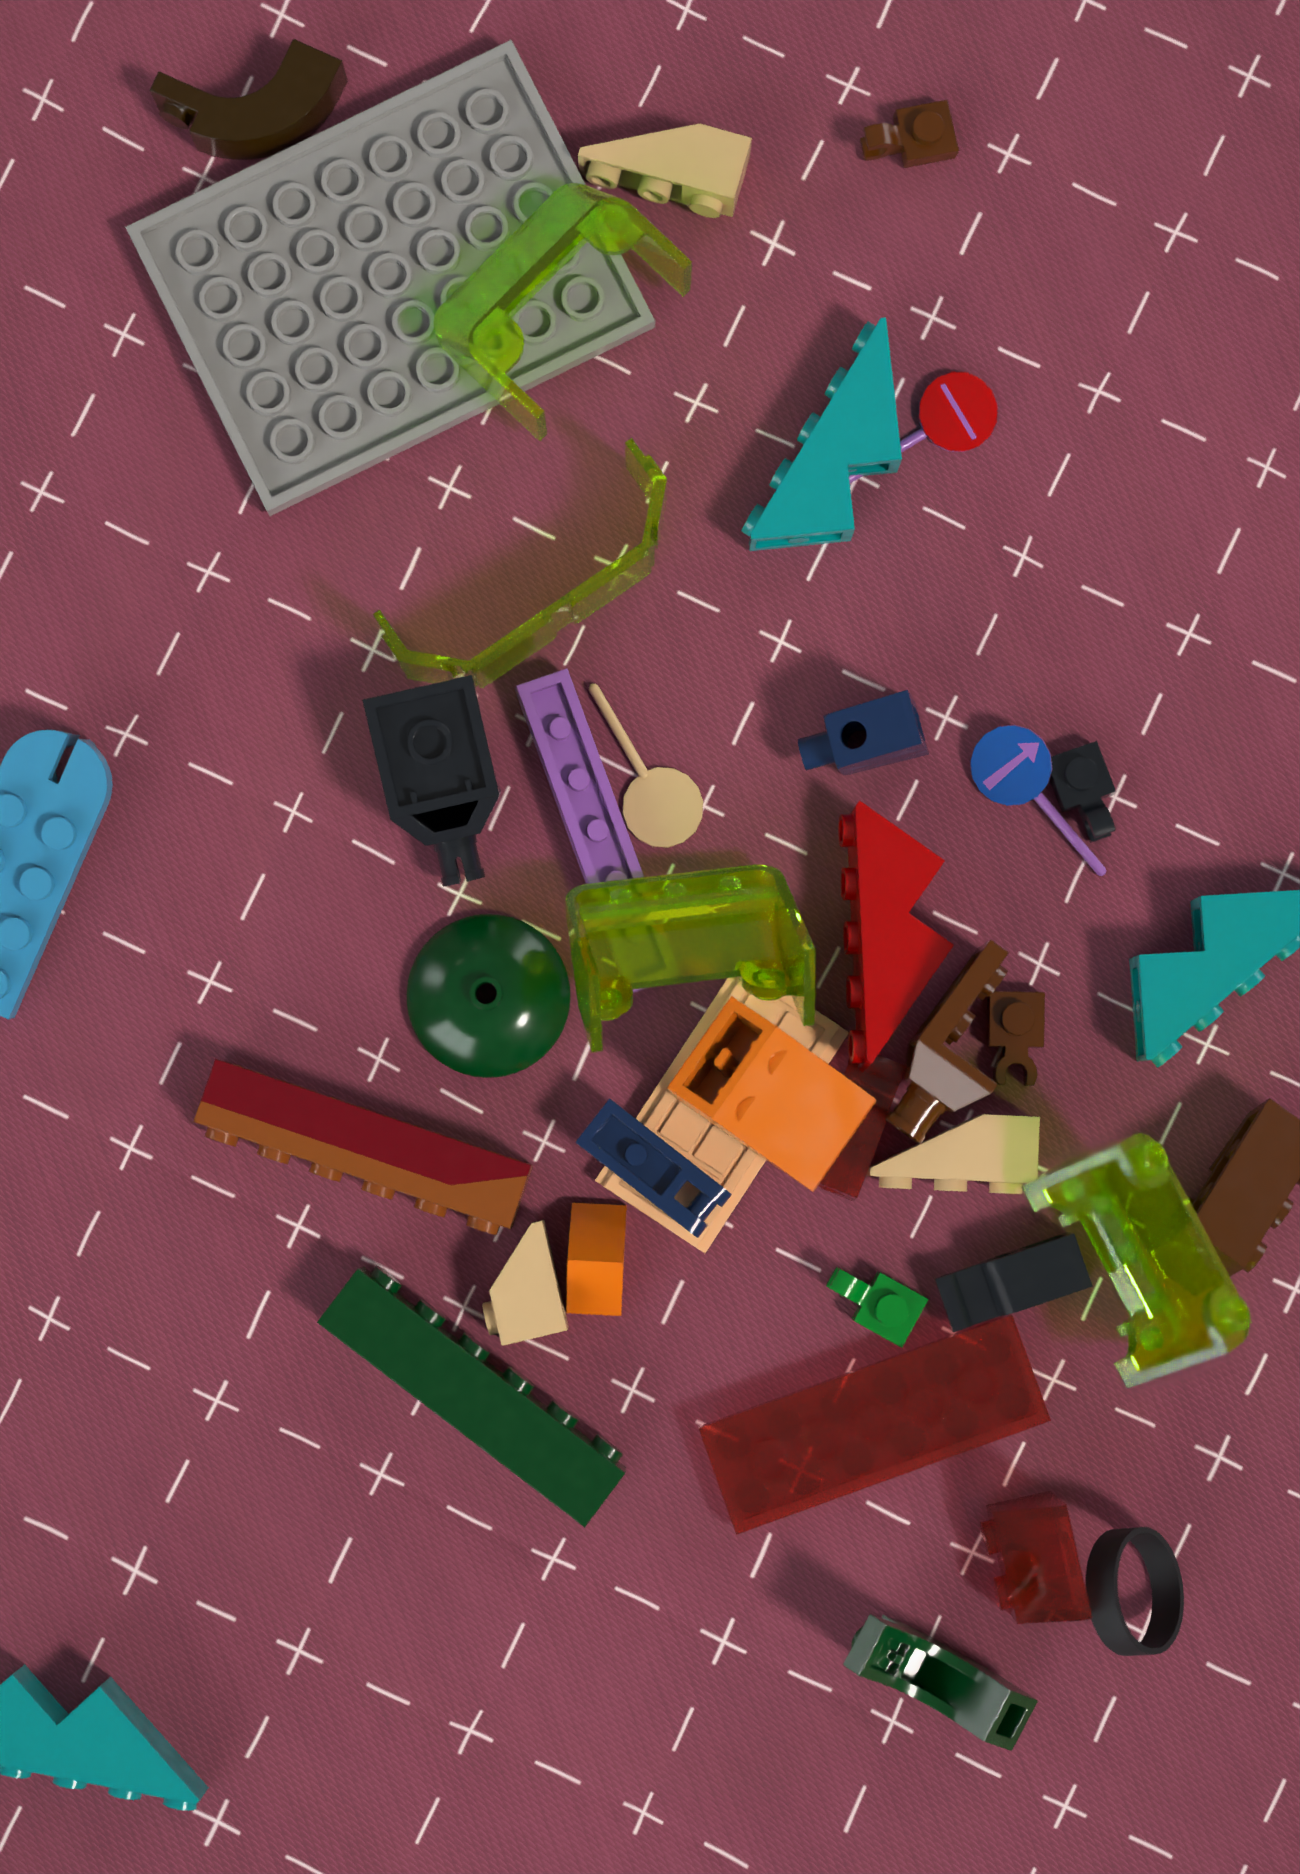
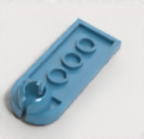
M39 730L21 737L9 748L0 765V1016L8 1020L15 1018L112 795L111 770L95 743L90 739H79L80 735L65 731ZM74 746L58 782L56 768L65 749Z

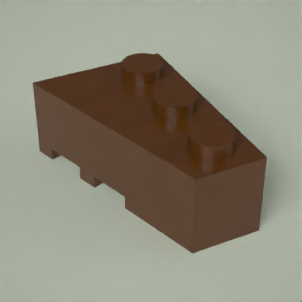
M1270 1098L1246 1115L1210 1166L1209 1170L1212 1173L1196 1199L1193 1200L1189 1197L1179 1210L1184 1215V1218L1174 1234L1163 1241L1158 1240L1149 1253L1201 1292H1205L1241 1270H1244L1246 1273L1250 1272L1260 1261L1267 1249V1245L1261 1242L1270 1227L1273 1229L1278 1227L1293 1206V1201L1288 1199V1196L1296 1184L1300 1186V1119Z

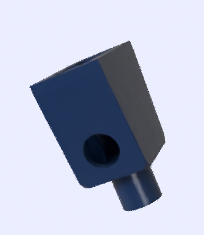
M908 690L824 715L827 731L798 739V746L806 771L835 763L837 769L843 775H850L929 754L916 703ZM856 731H866L867 737L864 744L859 748L850 749L848 747V739L851 734Z

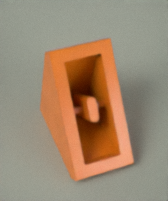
M572 1202L567 1259L566 1313L621 1316L627 1205Z

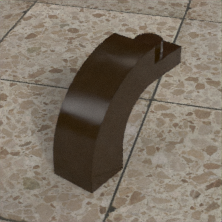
M293 39L274 77L261 89L249 95L235 98L214 96L158 71L150 88V93L160 111L159 115L164 120L186 130L192 125L189 132L198 151L223 159L253 160L273 156L306 140L315 133L334 110L348 79L342 60Z

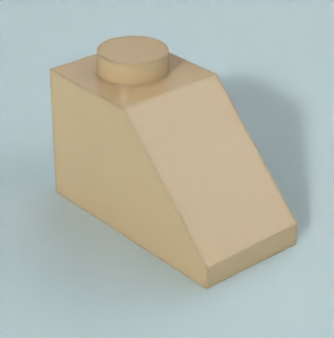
M544 1220L530 1224L489 1290L491 1301L482 1303L488 1333L490 1336L499 1334L502 1346L567 1331L569 1328Z

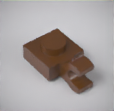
M948 100L896 109L893 115L894 125L879 123L864 127L865 137L860 138L864 160H875L901 153L904 168L955 159L959 152Z

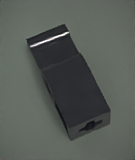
M1070 1232L1056 1235L992 1257L979 1264L934 1278L952 1332L1093 1287L1075 1234Z

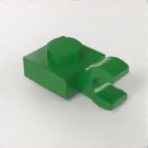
M835 1267L826 1284V1287L859 1305L852 1317L853 1321L901 1348L929 1300L877 1271L871 1284L868 1285Z

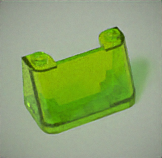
M1138 1133L1083 1151L1067 1158L1021 1187L1034 1212L1047 1207L1058 1209L1063 1213L1058 1217L1063 1227L1080 1220L1130 1317L1118 1325L1116 1329L1120 1337L1128 1335L1129 1346L1127 1355L1116 1361L1114 1365L1127 1389L1227 1354L1247 1338L1251 1321L1249 1308L1237 1292L1168 1161L1166 1151L1152 1137Z

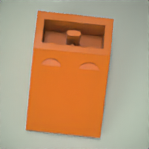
M732 996L667 1087L680 1102L812 1192L815 1191L877 1101L873 1096L779 1027Z

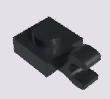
M1097 741L1052 756V772L1049 780L1061 812L1078 808L1090 843L1111 836V832L1116 831L1111 814L1102 799L1112 796L1116 790Z

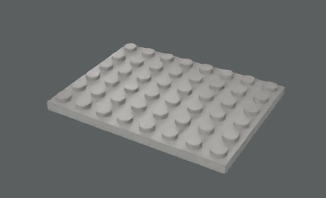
M512 40L125 227L269 516L655 328V319Z

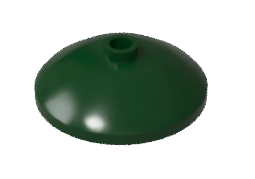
M480 914L469 916L442 928L420 950L411 968L407 984L408 1014L415 1034L422 1045L435 1059L445 1066L473 1077H504L523 1071L537 1063L558 1041L567 1022L570 1010L569 978L565 965L555 947L534 927L504 915ZM486 983L494 985L497 990L495 1000L489 1004L480 1003L476 997L479 986Z

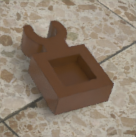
M994 991L989 998L987 997V1047H1003L1002 1057L996 1062L993 1069V1079L998 1085L1006 1084V1069L1008 1066L1017 1064L1024 1070V1086H1034L1037 1079V1068L1034 1061L1028 1056V1048L1044 1047L1045 992Z

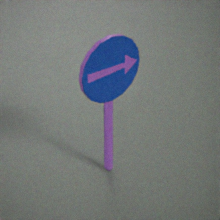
M1018 725L999 726L987 732L974 747L970 761L972 778L979 791L991 801L1006 806L1021 805L1034 799L1098 876L1105 875L1106 868L1042 793L1049 782L1052 772L1051 753L1044 740L1031 729Z

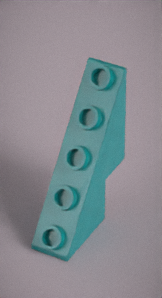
M886 317L880 318L877 325L869 321L865 324L852 347V350L858 353V356L849 371L842 367L837 370L824 394L831 400L823 414L819 416L812 412L800 431L797 441L802 443L803 447L794 462L784 458L769 484L776 491L766 508L757 503L747 518L741 532L750 537L749 551L851 541L855 526L849 476H868L898 472L902 461Z
M1300 890L1199 896L1190 901L1194 952L1142 954L1129 959L1137 1062L1151 1060L1157 1068L1163 1065L1183 1047L1177 1040L1192 1026L1198 1032L1202 1031L1224 1012L1219 1003L1235 990L1241 997L1255 987L1266 976L1260 968L1276 955L1280 961H1283L1300 948Z
M25 1664L0 1685L1 1775L12 1778H29L32 1773L53 1776V1783L55 1785L69 1789H84L87 1783L109 1787V1795L126 1800L141 1799L142 1794L164 1798L163 1804L165 1806L184 1811L195 1810L197 1803L209 1788L111 1676L70 1714L66 1712Z

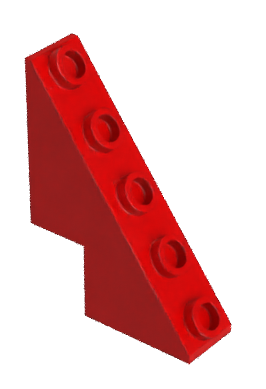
M859 800L850 814H840L838 838L840 847H848L849 867H843L841 871V896L843 900H850L851 921H845L843 946L845 954H853L854 975H848L846 979V1004L848 1009H855L856 1030L849 1031L848 1054L850 1063H858V1070L863 1073L876 1059L954 944L909 913L945 860Z

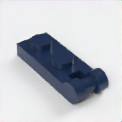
M610 1098L575 1142L697 1238L707 1228L708 1225L704 1221L717 1204L723 1207L732 1195ZM689 1181L700 1191L686 1208L674 1197L685 1182Z

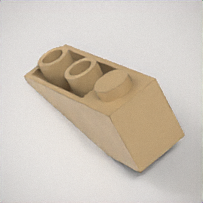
M699 123L580 147L578 153L579 173L586 176L590 183L601 188L615 189L617 185L638 190L637 193L642 198L651 202L667 203L670 199L689 205L693 212L701 216L717 218L720 214L733 217L750 159L752 138Z
M977 1115L924 1140L921 1144L917 1143L866 1167V1176H879V1188L912 1189V1178L934 1179V1190L967 1192V1181L989 1182V1193L1022 1194L1023 1183L1038 1184L1040 1117Z

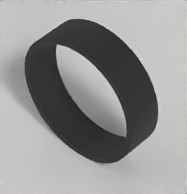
M1134 1527L1112 1529L1104 1532L1094 1543L1086 1567V1600L1093 1626L1105 1646L1118 1655L1161 1654L1174 1643L1183 1618L1184 1590L1177 1559L1165 1538L1152 1528ZM1129 1541L1135 1545L1145 1562L1152 1589L1150 1623L1145 1636L1140 1642L1133 1636L1125 1622L1118 1596L1119 1563L1123 1550Z

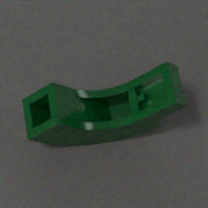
M869 1614L864 1626L854 1635L851 1650L843 1663L846 1668L858 1676L899 1690L942 1713L982 1741L1010 1751L1013 1750L1038 1702L1037 1699L976 1661L925 1633L886 1615H882L880 1618Z

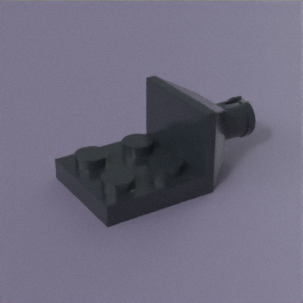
M469 675L363 699L390 820L425 846L433 844L434 852L437 853L443 887L460 884L461 882L457 857H460L462 860L467 882L485 877L484 868L481 867L477 850L476 834L482 832L501 795V791L494 772L473 676Z

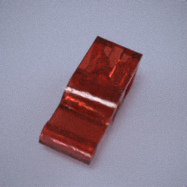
M878 1055L873 1063L862 1073L858 1070V1063H850V1060H848L843 1075L873 1096L877 1101L817 1188L850 1201L858 1198L887 1121L885 1118L889 1114L893 1099L903 1077L905 1065Z

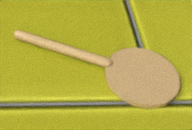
M591 684L589 686L590 694L638 774V777L630 783L623 800V816L628 829L639 841L652 847L670 848L684 843L696 832L702 820L703 800L698 786L688 775L674 768L657 767L647 770L597 684Z

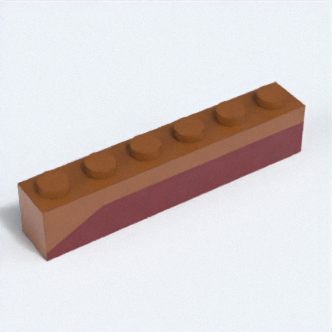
M219 1059L214 1061L193 1121L207 1126L204 1135L206 1138L236 1147L239 1138L260 1144L257 1155L287 1165L291 1155L312 1162L309 1169L310 1173L340 1182L343 1173L364 1180L361 1187L363 1191L390 1200L393 1199L395 1191L414 1196L416 1200L413 1207L444 1218L448 1208L469 1215L466 1222L467 1226L493 1235L498 1234L500 1226L508 1229L513 1227L533 1168L532 1164Z

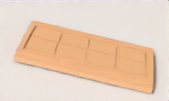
M741 961L737 963L636 1117L649 1130L732 1194L723 1207L717 1204L704 1221L708 1225L707 1228L697 1238L606 1166L603 1167L595 1180L704 1253L707 1252L766 1160L680 1102L667 1089L668 1085L731 996L779 1027L828 1064L849 1034L848 1031ZM686 1181L674 1199L687 1208L700 1190L689 1181Z

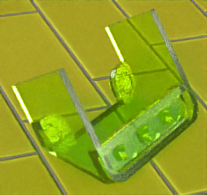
M569 183L559 187L438 308L433 323L436 339L443 350L539 441L547 435L544 410L506 375L519 362L524 352L523 333L512 317L587 242L597 251L606 255L623 254L632 248L683 297L691 290L692 261L632 204L624 199L581 183Z
M744 865L589 883L577 886L567 893L565 898L566 919L577 1002L591 1052L603 1051L602 1021L616 1019L632 1007L633 989L739 977L745 991L758 999L766 1001L777 1000L783 996L791 995L803 1026L815 1025V947L786 879L780 870L768 865Z

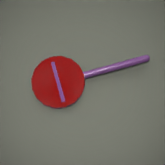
M950 372L937 377L925 388L919 401L918 419L921 429L900 441L901 453L925 438H928L935 446L946 451L965 452L979 447L991 436L997 423L998 405L993 391L981 378L968 372ZM863 475L849 476L850 483L859 479Z

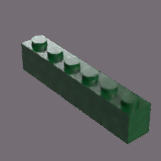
M377 1265L371 1272L365 1267L358 1268L317 1323L585 1528L626 1473V1467L619 1462L623 1453L601 1435L596 1434L591 1441L574 1428L579 1419L558 1402L552 1400L547 1407L532 1396L530 1392L535 1386L518 1371L508 1366L504 1373L494 1367L486 1360L491 1352L476 1339L465 1332L458 1339L443 1328L442 1324L445 1322L446 1317L430 1304L420 1299L416 1305H413L401 1296L398 1291L402 1284L387 1271Z

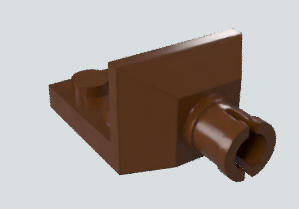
M992 940L976 949L907 1044L904 1080L909 1083V1086L906 1088V1093L895 1109L885 1119L919 1144L923 1142L926 1138V1133L945 1111H957L991 1094L998 1085L943 1044L946 1042L950 1045L953 1041L956 1043L975 1018V1015L968 1011L974 1000L978 998L982 1001L986 996L989 998L1008 972L1006 968L1001 966V963L1009 952Z

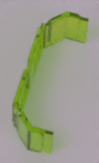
M632 438L625 442L626 468L649 500L642 543L469 661L407 650L380 609L376 611L373 616L383 634L381 637L407 679L434 684L472 675L475 687L483 688L557 637V631L572 621L575 624L581 622L651 573V567L655 563V547L658 549L667 500V478L649 454L644 456Z

